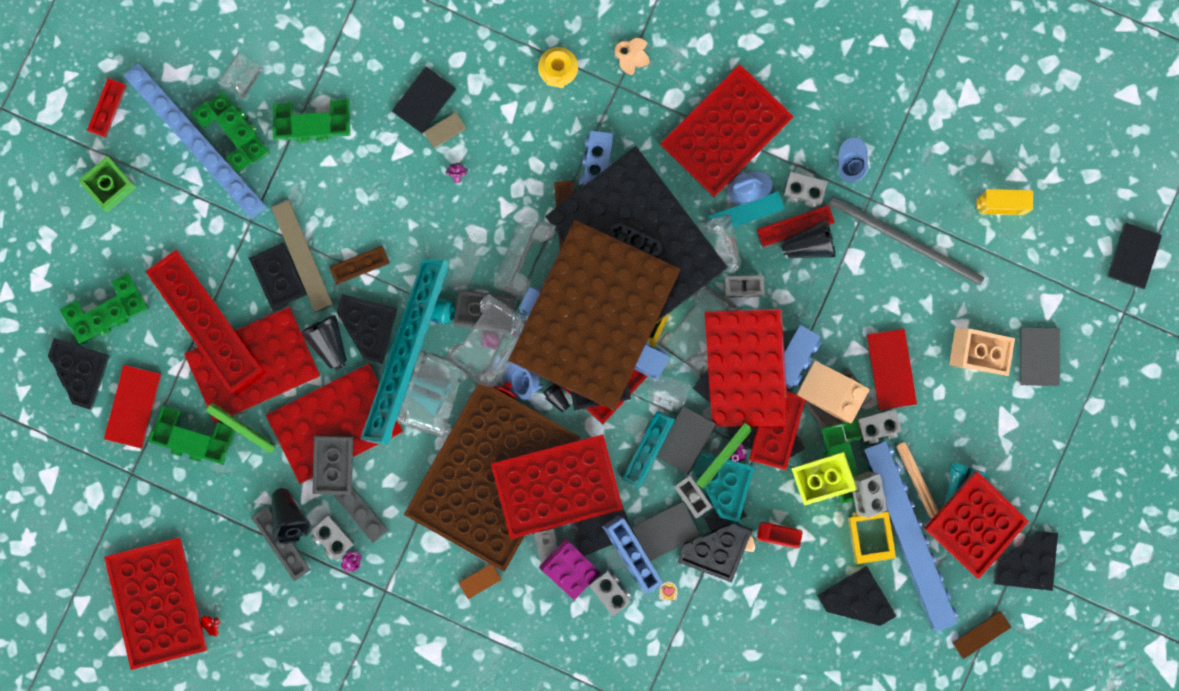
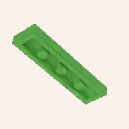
M213 402L206 411L270 454L275 449V443Z
M746 423L696 482L701 489H704L751 432V427Z

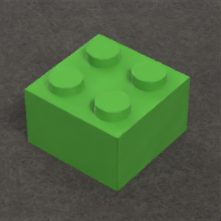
M108 156L78 180L106 212L111 211L137 188Z

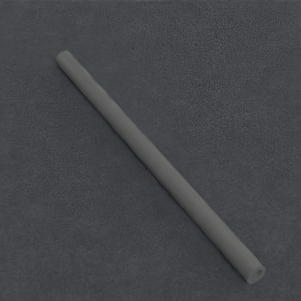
M834 196L831 198L829 205L979 286L982 284L985 277Z

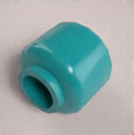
M437 298L435 310L430 321L443 325L453 321L456 310L450 300Z

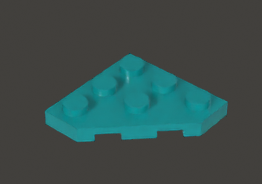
M705 452L700 454L694 466V472L698 479H700L718 456ZM728 459L704 488L720 518L739 523L755 467Z

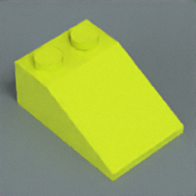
M844 452L792 468L804 505L857 490Z

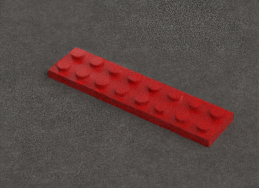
M177 249L145 271L231 394L263 372L260 365Z

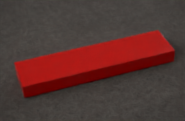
M829 205L759 228L757 233L762 248L784 241L823 220H827L829 225L834 224L835 221Z

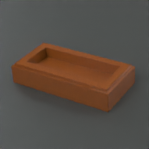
M490 564L459 582V585L467 599H470L502 579L495 567Z

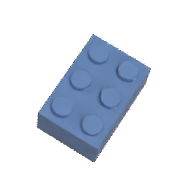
M802 325L796 328L784 350L787 389L798 385L802 378L800 375L801 370L807 369L812 360L809 356L811 353L814 354L821 344L818 341L821 336Z

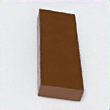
M380 246L329 268L336 285L389 265L390 262L384 247Z
M999 611L953 641L952 644L961 658L965 659L1012 627L1003 613Z

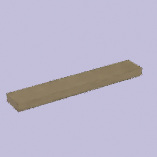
M287 200L271 207L314 311L318 312L332 306L333 303L290 201Z

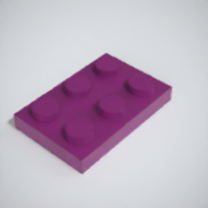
M566 539L539 566L541 571L573 600L601 573Z

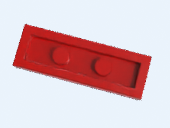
M107 78L87 128L88 132L107 138L126 90V84Z

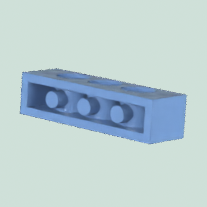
M590 131V136H586L585 147H588V153L583 156V166H586L585 173H581V185L585 186L597 176L590 173L591 168L598 167L601 173L610 166L613 133ZM600 148L603 150V154L596 157L592 154L593 150Z
M617 516L602 526L642 592L648 594L663 584L623 517Z

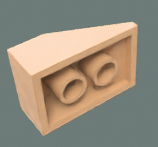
M955 328L949 366L1009 376L1015 338L968 328Z
M813 361L796 395L839 420L852 423L870 389L817 361Z

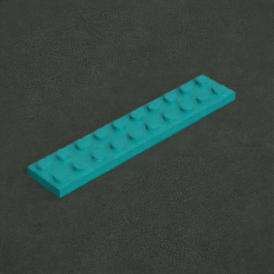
M422 259L361 436L362 440L388 445L392 437V430L398 419L399 409L404 401V395L411 381L413 368L417 363V357L423 346V339L429 328V322L435 310L438 295L442 290L443 280L448 272L449 262L445 260Z

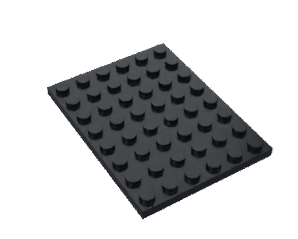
M637 146L633 147L545 216L563 242L574 220L610 236L612 225L621 223L661 242L663 252L656 258L681 270L656 323L728 269V266ZM620 227L619 230H615L616 237L622 235L626 237L624 241L627 242V237L631 231L626 234L622 232V227ZM634 235L631 239V243L634 246H638L642 241L640 235ZM645 243L644 247L646 246L651 249V253L659 249L656 247L657 243L654 245Z

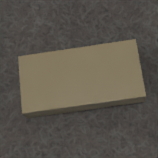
M455 112L426 130L424 134L435 149L466 130V127Z

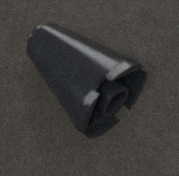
M823 220L785 239L784 244H781L783 254L787 255L788 258L836 257L835 246H833L832 241L833 237L827 220Z
M335 315L302 330V336L330 369L334 368L336 371L346 366L344 362L347 361L338 320Z
M279 488L275 490L271 495L273 538L275 541L277 539L281 544L297 542L300 540V536L305 535L306 537L309 535L311 523L288 489Z

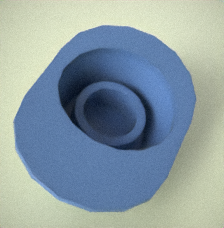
M849 138L842 143L839 149V175L846 182L860 181L867 174L869 168L867 146L859 138Z
M759 171L739 174L729 183L727 189L728 196L737 204H745L764 198L771 192L772 180L768 175Z
M510 362L504 366L502 371L503 382H510L512 384L510 391L521 399H529L532 394L542 388L538 375Z

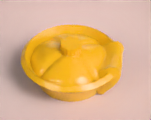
M554 47L548 49L539 60V74L547 85L564 88L577 74V59L566 48Z

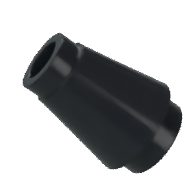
M555 384L543 393L545 399L562 413L571 406L561 388Z

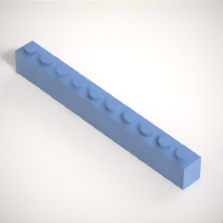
M138 63L123 75L252 220L267 208Z
M885 441L862 450L870 472L879 473L882 478L883 492L886 497V512H889L890 524L932 630L937 632L958 624L956 609L954 607L951 608L949 603L951 596L947 589L944 590L942 582H944L943 576L940 571L936 570L934 565L937 563L933 553L929 552L927 547L930 545L929 540L921 532L922 523L920 518L914 514V502L911 498L908 499L906 494L908 487L904 480L901 481L899 476L901 470L898 463L893 461L892 455H894L891 445H887Z

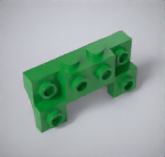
M224 92L191 112L203 129L217 121L237 147L235 151L225 157L237 174L270 154L255 134L258 130L252 123L248 124L244 120L247 117L240 107L236 109Z
M330 100V113L293 114L292 102L285 104L273 103V139L275 141L295 140L297 143H309V140L327 142L328 139H333V137L351 136L350 100Z
M129 273L111 282L118 296L85 313L77 300L59 309L79 344L82 345L99 335L105 336L112 332V328L128 324L129 319L149 309Z
M162 406L158 419L151 431L149 443L172 449L171 453L182 456L183 453L189 454V459L200 462L202 458L224 465L229 447H231L236 433L234 429L217 422L212 437L178 427L182 412Z
M853 420L852 423H842L820 429L825 444L823 457L844 452L852 477L857 476L858 472L849 442L862 438L858 420ZM852 491L838 495L841 504L854 501Z

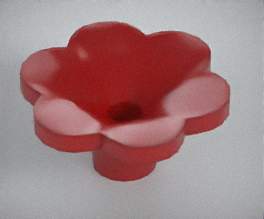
M505 381L503 387L493 386V388L511 398L516 397V395L510 392L512 384L508 381Z
M202 616V627L207 631L208 635L218 636V625L221 623L219 618L215 617L212 619L210 616Z

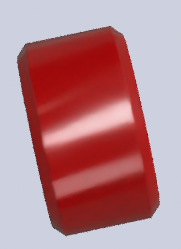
M760 522L756 539L762 542L798 549L801 545L803 531L768 522Z

